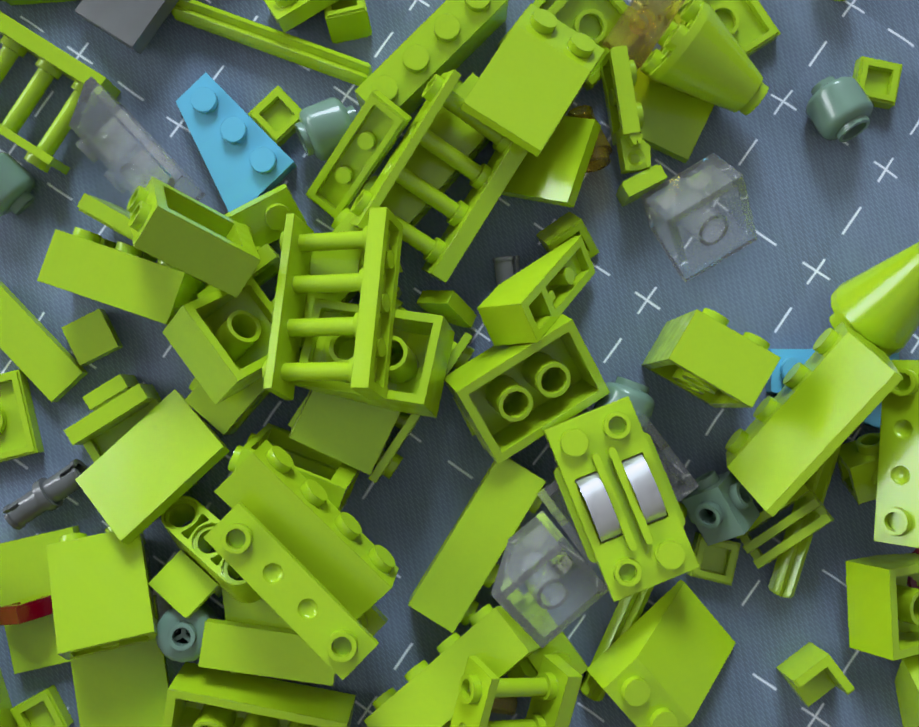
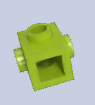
M880 433L865 434L855 441L842 444L837 458L842 482L858 504L876 499Z

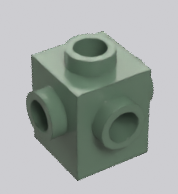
M715 470L702 474L692 481L694 488L682 499L687 508L689 519L696 524L708 546L745 534L760 516L753 503L752 495L731 471L718 475Z

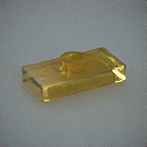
M631 0L603 42V45L609 50L612 47L627 45L629 60H634L636 69L640 68L685 0Z

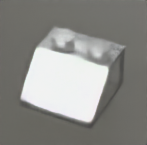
M715 153L710 154L640 196L652 232L681 279L685 282L690 281L758 240L744 176Z
M541 511L508 539L491 595L535 642L543 648L608 592V588L548 516Z

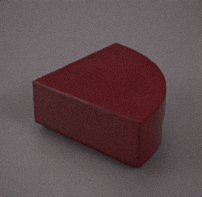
M51 595L42 596L39 599L23 604L17 602L0 607V625L22 624L53 614Z

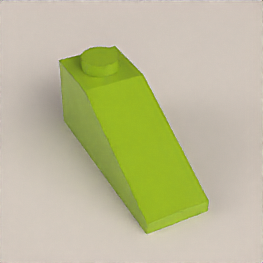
M581 235L570 238L499 284L477 307L494 346L538 343L596 273Z

